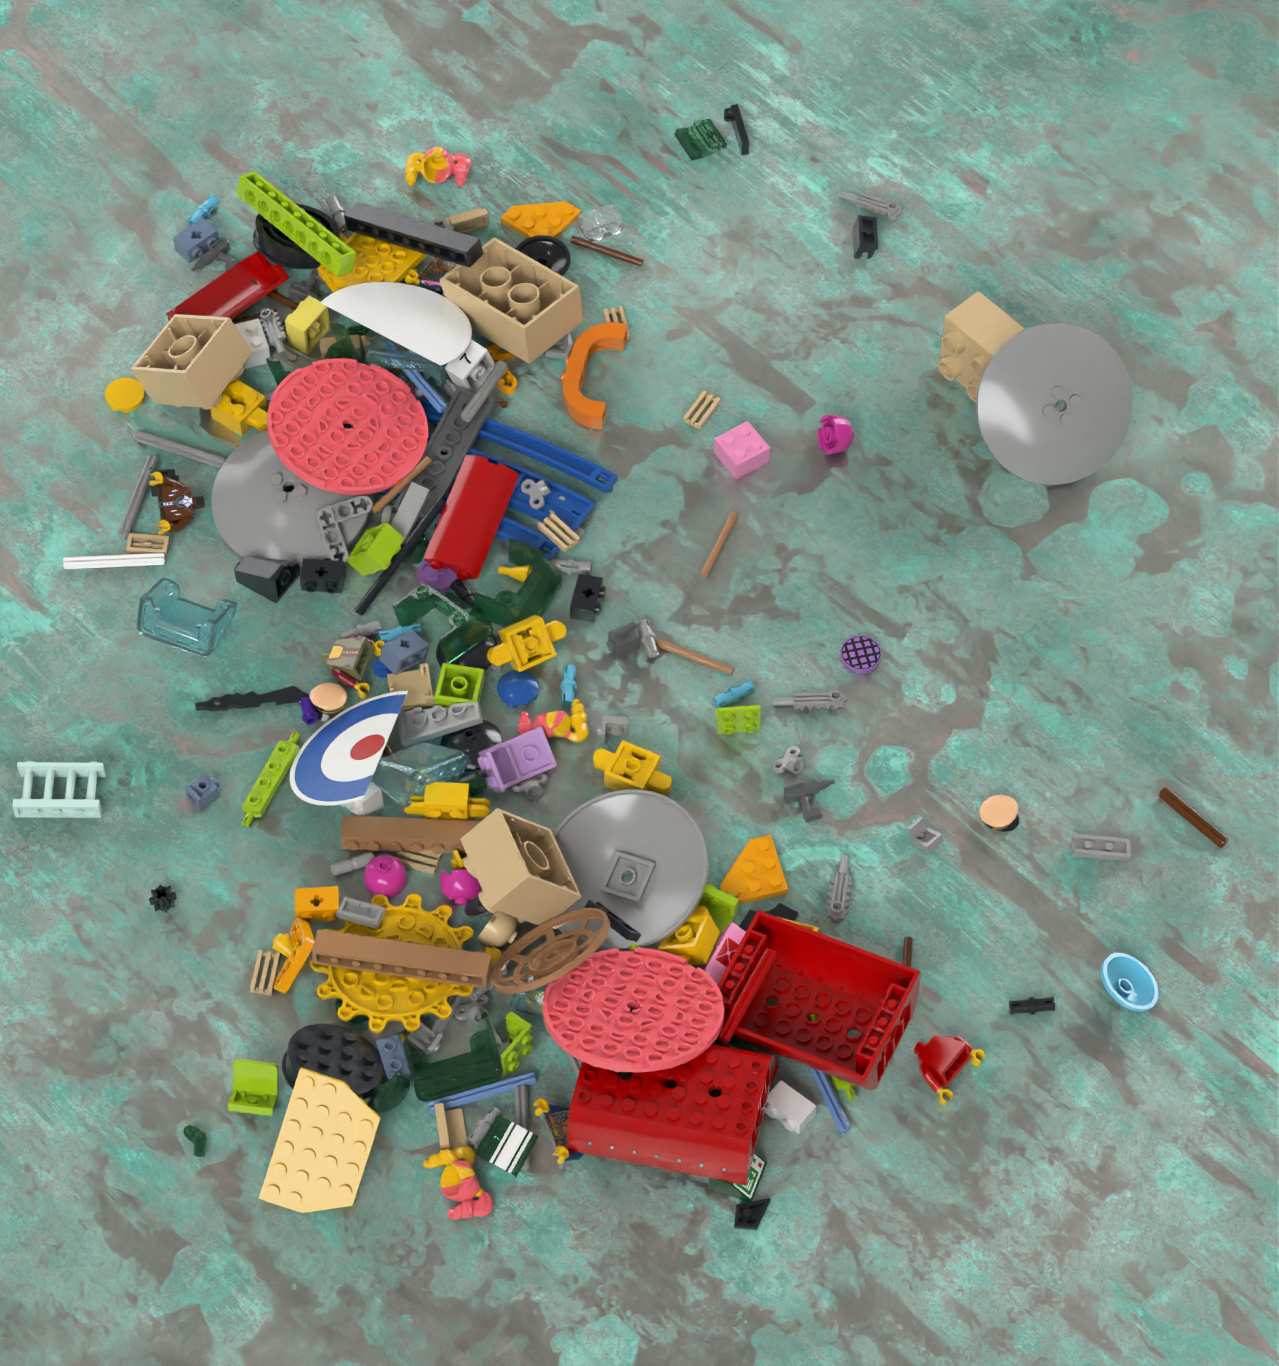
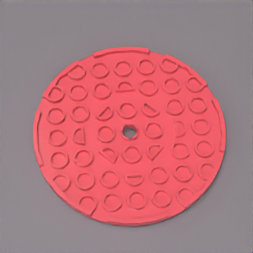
M325 359L312 362V365L302 369H296L282 380L274 391L267 413L269 440L282 463L303 481L333 493L365 495L381 492L395 486L420 463L427 445V417L421 402L416 400L409 386L397 376L379 366L357 363V360ZM343 424H350L353 428L344 429Z
M619 948L593 953L579 966L550 982L543 997V1020L552 1039L564 1051L583 1062L615 1072H651L674 1068L694 1059L708 1049L718 1037L723 1026L724 1005L722 994L715 981L700 967L694 968L687 964L686 959L653 949L634 948V951H619Z

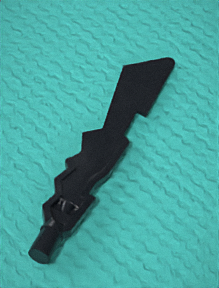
M291 686L261 695L251 691L244 695L235 693L234 695L226 694L222 697H212L205 702L195 703L196 711H225L228 708L259 707L261 703L275 701L276 705L295 703L304 697L310 696L297 687Z

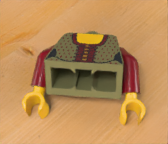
M355 634L349 638L335 641L331 652L322 653L321 661L323 664H327L331 674L337 680L351 689H357V695L364 699L366 698V693L361 690L365 689L370 692V687L365 682L359 684L357 681H362L373 651L377 657H380L381 647L385 642L379 640L374 643L372 639Z

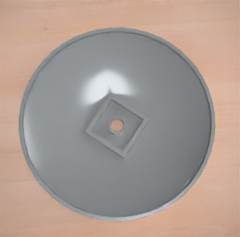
M1048 323L1030 327L1006 341L995 352L984 369L976 398V415L979 430L992 456L1012 474L1027 481L1045 485H1060L1078 481L1091 475L1106 464L1121 445L1128 430L1132 413V390L1129 376L1115 350L1095 333L1079 326L1064 323ZM1059 400L1064 402V408L1061 411H1057L1055 407L1056 402Z
M265 430L243 442L225 460L214 482L211 504L213 518L222 539L238 556L243 559L246 556L294 561L299 564V570H301L303 558L329 560L315 522L316 513L324 507L363 495L333 493L303 481L293 474L278 458L270 443L268 432ZM292 485L295 487L291 492L284 491L286 486ZM365 494V496H368L373 501V494ZM360 500V504L353 507L354 514H356L355 510L358 508L365 510V507L368 506L367 503H363ZM346 506L339 507V514L347 517L349 509ZM323 512L320 519L325 520L327 525L323 529L326 530L329 527H334L333 524L328 526L327 520L330 517ZM370 512L363 516L338 523L346 548L361 533ZM329 531L326 534V538L329 542H335L337 535ZM339 543L335 546L330 547L331 550L333 548H335L336 554L334 555V557L339 555L337 551V547L340 546Z
M637 789L606 793L587 801L575 809L553 833L582 896L562 914L585 908L588 900L593 901L595 904L600 902L642 934L636 942L640 948L654 946L675 933L691 916L703 895L709 867L706 842L692 816L682 806L666 796ZM630 873L634 875L630 882L623 881L625 875ZM590 919L586 929L591 930L595 934L604 924L601 921ZM582 920L563 925L557 929L562 934L578 930ZM610 927L607 937L595 952L619 948V951H631L628 947L635 941L626 940ZM581 936L577 945L580 946L589 938Z

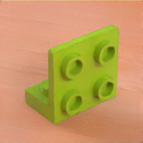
M760 705L715 708L718 734L724 733L728 735L737 732L752 733L760 731Z
M512 1011L505 1017L507 1038L512 1042L501 1055L502 1074L505 1077L510 1072H515L520 1064V1060L524 1056H528L534 1048L532 1025Z

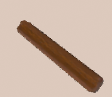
M1164 787L1159 792L1158 796L1219 848H1223L1227 844L1228 838L1169 788Z

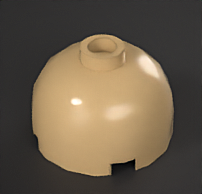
M498 911L493 914L477 940L489 947L494 946L496 948L502 947L506 942L511 944L518 934L515 931L517 918Z

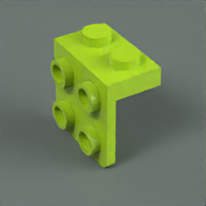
M707 883L697 906L707 907L712 920L720 931V936L722 930L733 922L736 917L739 899L733 894L724 893L714 885Z
M235 1059L233 1063V1091L228 1102V1111L273 1116L278 1101V1065L268 1062Z

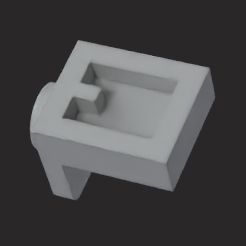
M603 715L602 723H598L597 736H601V744L606 743V734L614 736L627 735L628 717Z

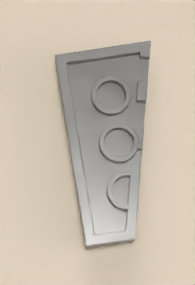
M478 701L456 703L450 707L436 705L430 709H423L422 707H416L410 711L400 709L398 723L401 744L403 747H407L483 723L481 706Z

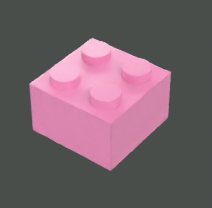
M748 421L714 438L715 455L736 480L769 463L770 447Z

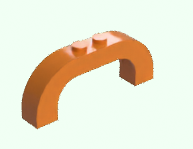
M608 322L590 327L577 338L571 355H567V369L562 372L561 377L565 408L575 421L586 427L602 430L607 415L606 402L590 400L581 393L589 360L595 353L601 350L624 351L628 335L627 324Z

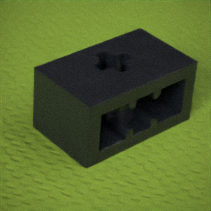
M303 558L300 574L301 590L327 592L330 594L342 593L345 578L344 561Z
M585 574L578 575L570 604L571 619L595 622L596 615L601 613L602 603H600V599H604L606 593V586H603L602 577Z

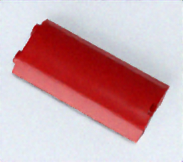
M256 251L167 312L168 321H170L174 314L229 317L232 319L288 280L289 276L281 265L276 263L271 265L267 258ZM250 280H254V281H256L259 285H253V284L249 283V281H250Z
M475 455L465 456L423 557L432 569H451L457 574L459 579L464 581L478 579L519 478V475L509 467L498 463V465L489 463L488 458Z

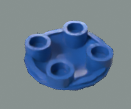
M510 671L498 681V696L510 708L526 705L538 697L539 686L537 680L526 671Z

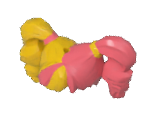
M433 147L427 150L425 154L420 152L411 153L406 161L405 181L408 186L412 187L416 183L418 174L421 173L426 181L441 184L454 174L456 184L463 186L472 161L470 157L463 153H456L452 156L441 147Z
M578 699L572 702L571 717L564 711H553L535 716L534 724H531L529 714L523 711L518 719L517 732L521 735L542 726L547 740L552 737H565L572 742L581 743L589 735L586 724L587 714L584 712V705L580 704L581 701Z
M459 1146L452 1150H440L439 1154H432L428 1160L423 1162V1166L427 1169L441 1168L446 1165L440 1180L442 1193L446 1198L454 1202H462V1204L447 1211L446 1216L448 1219L458 1220L461 1218H472V1216L483 1217L493 1210L494 1201L492 1196L480 1188L473 1168L475 1154L467 1146Z

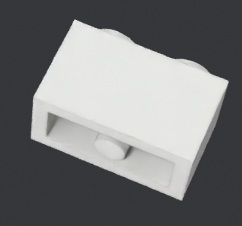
M780 1080L768 1095L765 1112L771 1118H777L781 1121L787 1130L800 1134L815 1117L816 1105Z

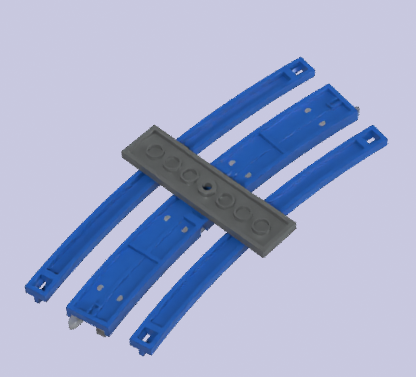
M458 386L447 405V409L442 413L438 412L428 399L415 396L416 400L421 402L427 421L438 424L433 434H428L426 449L421 459L422 461L428 456L432 463L411 481L431 491L417 520H422L437 498L442 499L445 503L447 502L449 497L447 492L451 485H454L465 456L475 455L488 458V462L495 465L501 463L519 475L507 506L541 522H544L546 517L549 518L550 514L554 513L581 539L584 538V531L580 528V525L585 519L589 521L595 511L594 502L531 471L472 449L473 443L479 437L558 469L606 494L613 491V485L617 482L618 475L552 443L488 419L487 417L495 404V398L488 396L471 421L466 422L461 419V413L476 392ZM343 424L344 428H353L350 424ZM599 478L604 479L605 481H607V483L599 480ZM531 479L537 483L544 479L551 490L550 494L543 497L545 503L541 509H533L529 504L530 495L525 494L521 490V484L525 480ZM411 482L393 498L396 499L393 512L397 513ZM391 487V488H389V489H386V490H384V491H381V492H377L376 494H379V495H383V496H384V495H385L386 493H388L393 487ZM504 516L495 534V537L515 545L550 563L552 558L557 559V554L561 551L549 538ZM545 546L546 548H548V549H550V550H552V551H551V552H548V551L544 550L543 547Z

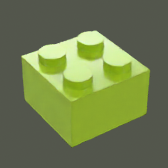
M388 523L373 527L364 532L346 561L362 576L374 574L380 570L384 571L390 566V560L393 555L400 551V545L404 538Z
M443 663L434 697L435 706L450 707L456 703L478 701L480 704L485 684L484 669Z

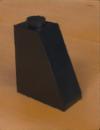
M246 556L237 563L234 569L236 582L274 603L281 599L300 576L299 564L297 562Z

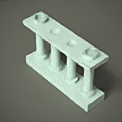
M33 761L17 763L20 777H24L22 798L13 799L12 807L15 817L101 818L102 809L100 801L95 800L97 777L106 776L103 763L96 761L89 763ZM33 777H46L43 799H31ZM54 777H67L64 799H52ZM76 777H88L87 796L84 800L73 799Z

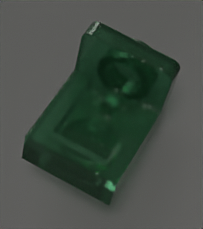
M477 769L474 770L476 779L459 782L469 784L470 798H484L482 789H487L484 776L480 777L479 770Z

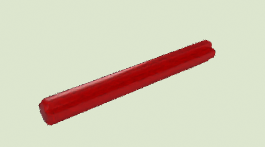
M770 948L764 951L718 1035L720 1041L727 1043L731 1039L777 957L776 951Z

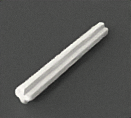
M164 553L63 558L64 569L165 564Z

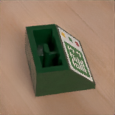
M754 1153L747 1185L709 1178L708 1189L745 1202H752L767 1162Z

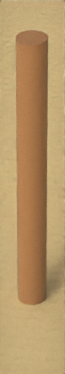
M426 456L404 479L386 493L372 507L371 511L377 514L432 463V460Z
M734 510L730 512L700 573L701 576L708 577L733 527L738 512Z
M659 638L656 641L657 647L728 675H732L734 672V668Z

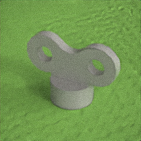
M527 479L521 484V490L525 494L530 495V506L535 510L541 509L545 503L543 497L551 493L544 479L537 483Z
M797 746L789 747L782 759L776 760L771 764L772 771L780 774L787 769L794 774H799L805 764L804 760L800 758V748Z
M539 773L530 779L520 781L511 785L514 792L525 791L529 799H537L543 793L541 785L547 782V775Z
M483 994L478 1000H473L469 1005L457 1007L454 1010L455 1018L465 1020L470 1017L475 1024H482L489 1015L485 1009L489 1005L488 996Z
M493 1025L491 1026L492 1034L498 1043L494 1049L498 1056H500L512 1042L510 1039L502 1040L499 1031Z

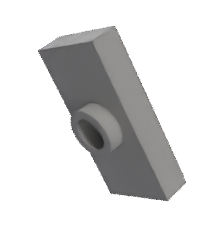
M344 897L336 915L337 918L378 929L386 910L384 907Z

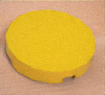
M132 378L116 379L105 390L106 403L108 407L116 412L117 410L122 411V413L135 411L141 407L145 399L143 386L139 381Z

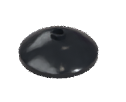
M533 236L525 239L515 248L561 276L570 267L571 257L569 249L563 242L554 237Z
M463 625L450 630L441 638L437 645L436 658L441 668L443 663L480 668L485 671L492 665L487 658V652L498 644L493 633L485 627Z
M483 720V723L443 735L440 742L441 755L444 761L456 770L464 772L479 771L482 769L478 763V758L480 757L478 752L502 743L503 737L497 726L487 720Z

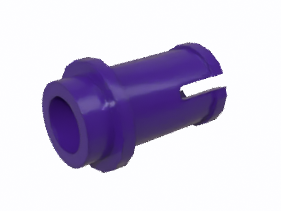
M310 697L300 699L299 704L303 712L302 720L308 725L316 723L319 715L315 711Z

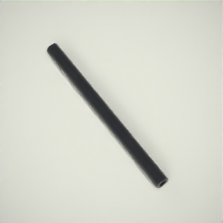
M436 499L401 546L400 551L392 558L390 566L381 573L354 609L356 613L361 616L364 615L443 509L446 503L442 499Z

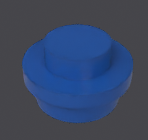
M379 659L372 665L374 674L379 678H387V674L392 673Z

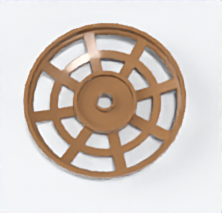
M583 908L558 915L534 927L513 942L496 960L489 977L492 986L498 992L515 994L536 989L562 977L584 962L603 943L610 930L609 918L601 909ZM590 919L601 921L604 924L595 934L591 930L586 929ZM582 920L578 930L555 936L554 929ZM546 934L547 941L535 948L527 956L518 954L530 943ZM581 936L589 938L580 946L577 945ZM589 946L583 953L580 954V951ZM511 960L519 962L512 977L500 979L503 970ZM528 964L530 971L521 974L525 966ZM531 976L535 977L529 983L521 981ZM514 982L517 986H501L500 984Z

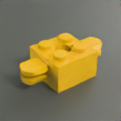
M238 379L231 381L221 393L222 400L220 403L210 409L212 418L240 436H243L251 427L261 432L267 430L268 409L266 397Z
M533 615L499 630L498 633L502 643L490 648L487 652V658L495 666H502L510 662L513 670L521 672L557 656L552 643L565 637L566 627L557 620H552L545 624L542 617Z
M622 740L615 753L600 748L593 755V766L604 772V786L614 791L646 790L663 796L671 792L672 778L659 772L661 769V756Z
M426 782L425 796L407 795L405 797L404 812L408 815H425V819L469 821L470 817L486 818L490 814L491 803L486 798H470L469 784Z
M697 906L687 921L675 933L660 942L658 950L682 957L691 966L707 964L720 933L707 907Z

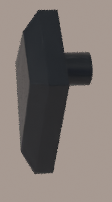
M770 1198L737 1204L734 1228L757 1230L770 1204Z

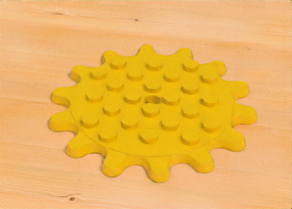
M382 894L375 895L372 898V904L384 907L386 910L378 929L344 920V928L338 931L331 930L337 933H352L358 936H373L379 939H394L401 942L462 950V945L470 941L474 934L473 929L469 926L452 928L448 925L447 921L452 915V908L448 905H441L431 912L423 910L421 908L422 898L418 894L408 895L405 902L400 906H392L388 902L387 897ZM313 959L310 960V967L315 972L325 973L329 976L325 983L317 987V995L323 1000L330 998L343 1000V1004L338 1009L337 1014L344 1022H348L358 1015L369 1017V1028L376 1034L381 1033L390 1021H400L408 1032L414 1033L420 1027V1017L428 1013L446 1020L452 1013V1008L448 1004L447 999L454 995L468 997L474 987L317 965L313 964Z

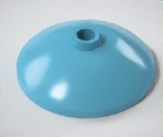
M1124 953L1111 954L1103 961L1101 965L1103 985L1108 994L1119 1005L1132 1011L1144 1012L1156 1004L1158 1000L1157 983L1143 963Z

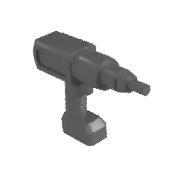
M220 237L208 247V250L200 257V260L196 262L191 270L194 272L196 269H200L214 260L217 262L222 260L227 263L225 265L226 272L240 261L225 254L230 250V243L226 238Z
M313 270L305 286L297 282L289 285V296L300 301H304L308 296H311L321 302L325 298L316 293V289L313 287L316 283L322 285L325 282L319 276L318 271Z
M835 781L802 782L785 787L784 800L788 804L800 801L805 822L820 819L823 815L821 809L817 807L810 808L809 801L812 800L811 795L817 794L820 790L835 784Z

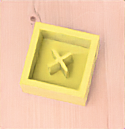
M311 296L301 301L297 309L292 314H289L285 320L288 345L305 355H308L319 344L320 338H324L331 331L328 307Z

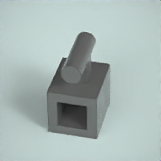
M634 620L608 632L607 647L618 659L640 649V637L635 631L637 625Z

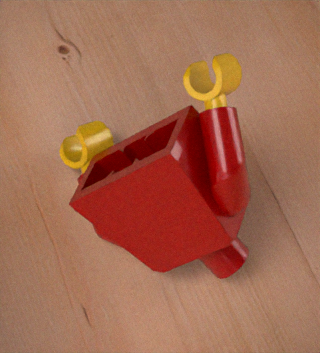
M935 1035L927 1044L919 1041L914 1047V1053L918 1055L917 1059L920 1064L919 1071L929 1087L934 1092H938V1101L944 1106L947 1102L942 1096L947 1095L952 1100L953 1093L948 1089H943L942 1086L947 1087L969 1059L973 1066L979 1067L982 1062L976 1057H979L981 1060L985 1058L983 1050H973V1046L958 1035L944 1037Z

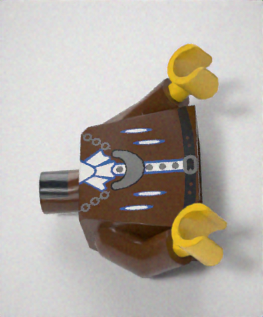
M160 472L151 473L150 476H153L155 481H150L149 484L151 486L159 485L157 486V497L161 521L156 526H161L162 530L158 534L163 535L166 532L182 531L194 519L193 509L205 508L204 496L191 497L190 487H186L185 484L172 478L162 476Z

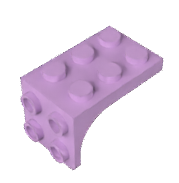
M542 726L478 752L480 756L478 763L482 770L485 769L488 776L485 778L487 785L494 792L502 793L513 784L557 766Z

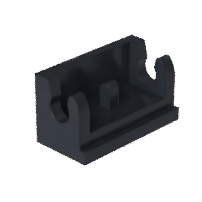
M858 215L853 226L854 258L859 259L862 253L868 252L867 256L870 259L875 250L878 249L876 217Z

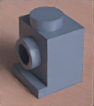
M205 774L190 786L186 785L184 787L186 798L199 811L203 810L220 796L217 780L212 776L208 778Z

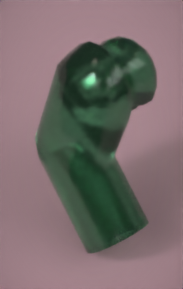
M362 324L347 327L348 335L363 336L371 330Z
M187 1125L183 1130V1134L194 1144V1155L197 1157L205 1156V1133L196 1126Z

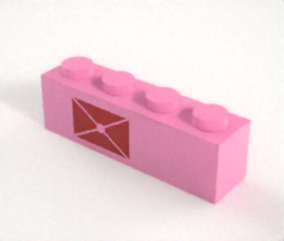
M733 922L722 930L707 964L701 968L716 984L719 983L746 931Z

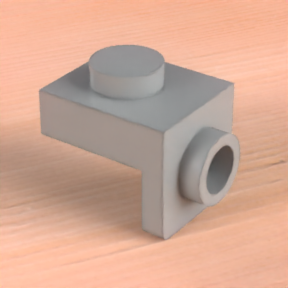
M566 334L563 340L560 339L546 350L544 357L566 359L574 345V341L571 340V334Z
M386 505L383 509L381 523L370 522L368 529L384 523L391 525L395 514H391L392 506Z
M919 817L907 828L911 844L927 853H931L944 841L942 834L928 828L925 819Z
M420 1022L418 1031L414 1033L409 1032L404 1040L425 1056L430 1052L435 1053L442 1044L440 1039L443 1037V1034L441 1032L435 1034Z

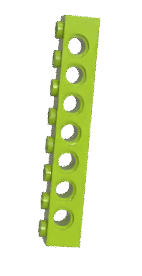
M255 171L239 177L236 194L239 198L337 277L352 272L356 256L354 250Z

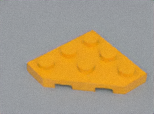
M567 201L515 205L501 216V223L526 239L542 235L557 239L581 217V210Z
M771 835L750 839L720 884V891L733 894L739 899V905L788 894V886Z

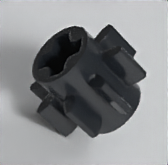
M160 884L155 890L151 889L153 897L149 898L150 905H154L156 912L161 910L166 913L171 907H175L173 900H176L177 897L176 892H172L171 886L165 887Z

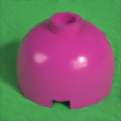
M824 415L819 422L822 423V427L817 431L820 449H825L826 455L843 453L850 447L854 439V430L848 419L841 415Z
M386 854L378 855L366 865L364 882L365 888L371 895L382 894L388 897V899L394 898L406 887V869L398 858Z
M452 870L451 875H446V871L440 873L441 890L446 898L455 901V905H467L468 901L477 898L479 892L482 891L478 879L473 877L468 870Z

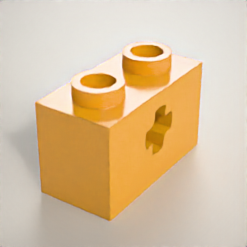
M338 886L295 889L296 918L299 917L309 923L313 921L332 922L340 920L336 915L340 907Z

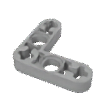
M358 496L330 505L316 513L315 522L329 560L339 561V559H334L336 554L335 548L330 549V547L339 543L340 546L337 547V551L339 554H343L341 561L346 562L348 551L338 523L369 513L373 503L368 496ZM360 500L363 503H367L368 506L365 507V510L358 508L355 510L356 514H354L353 507L359 505ZM346 506L349 509V515L347 517L341 516L338 512L339 507ZM323 512L330 517L327 520L328 526L333 524L334 527H329L326 530L323 529V527L327 526L325 520L320 519ZM332 531L336 533L337 540L329 542L326 538L327 532Z

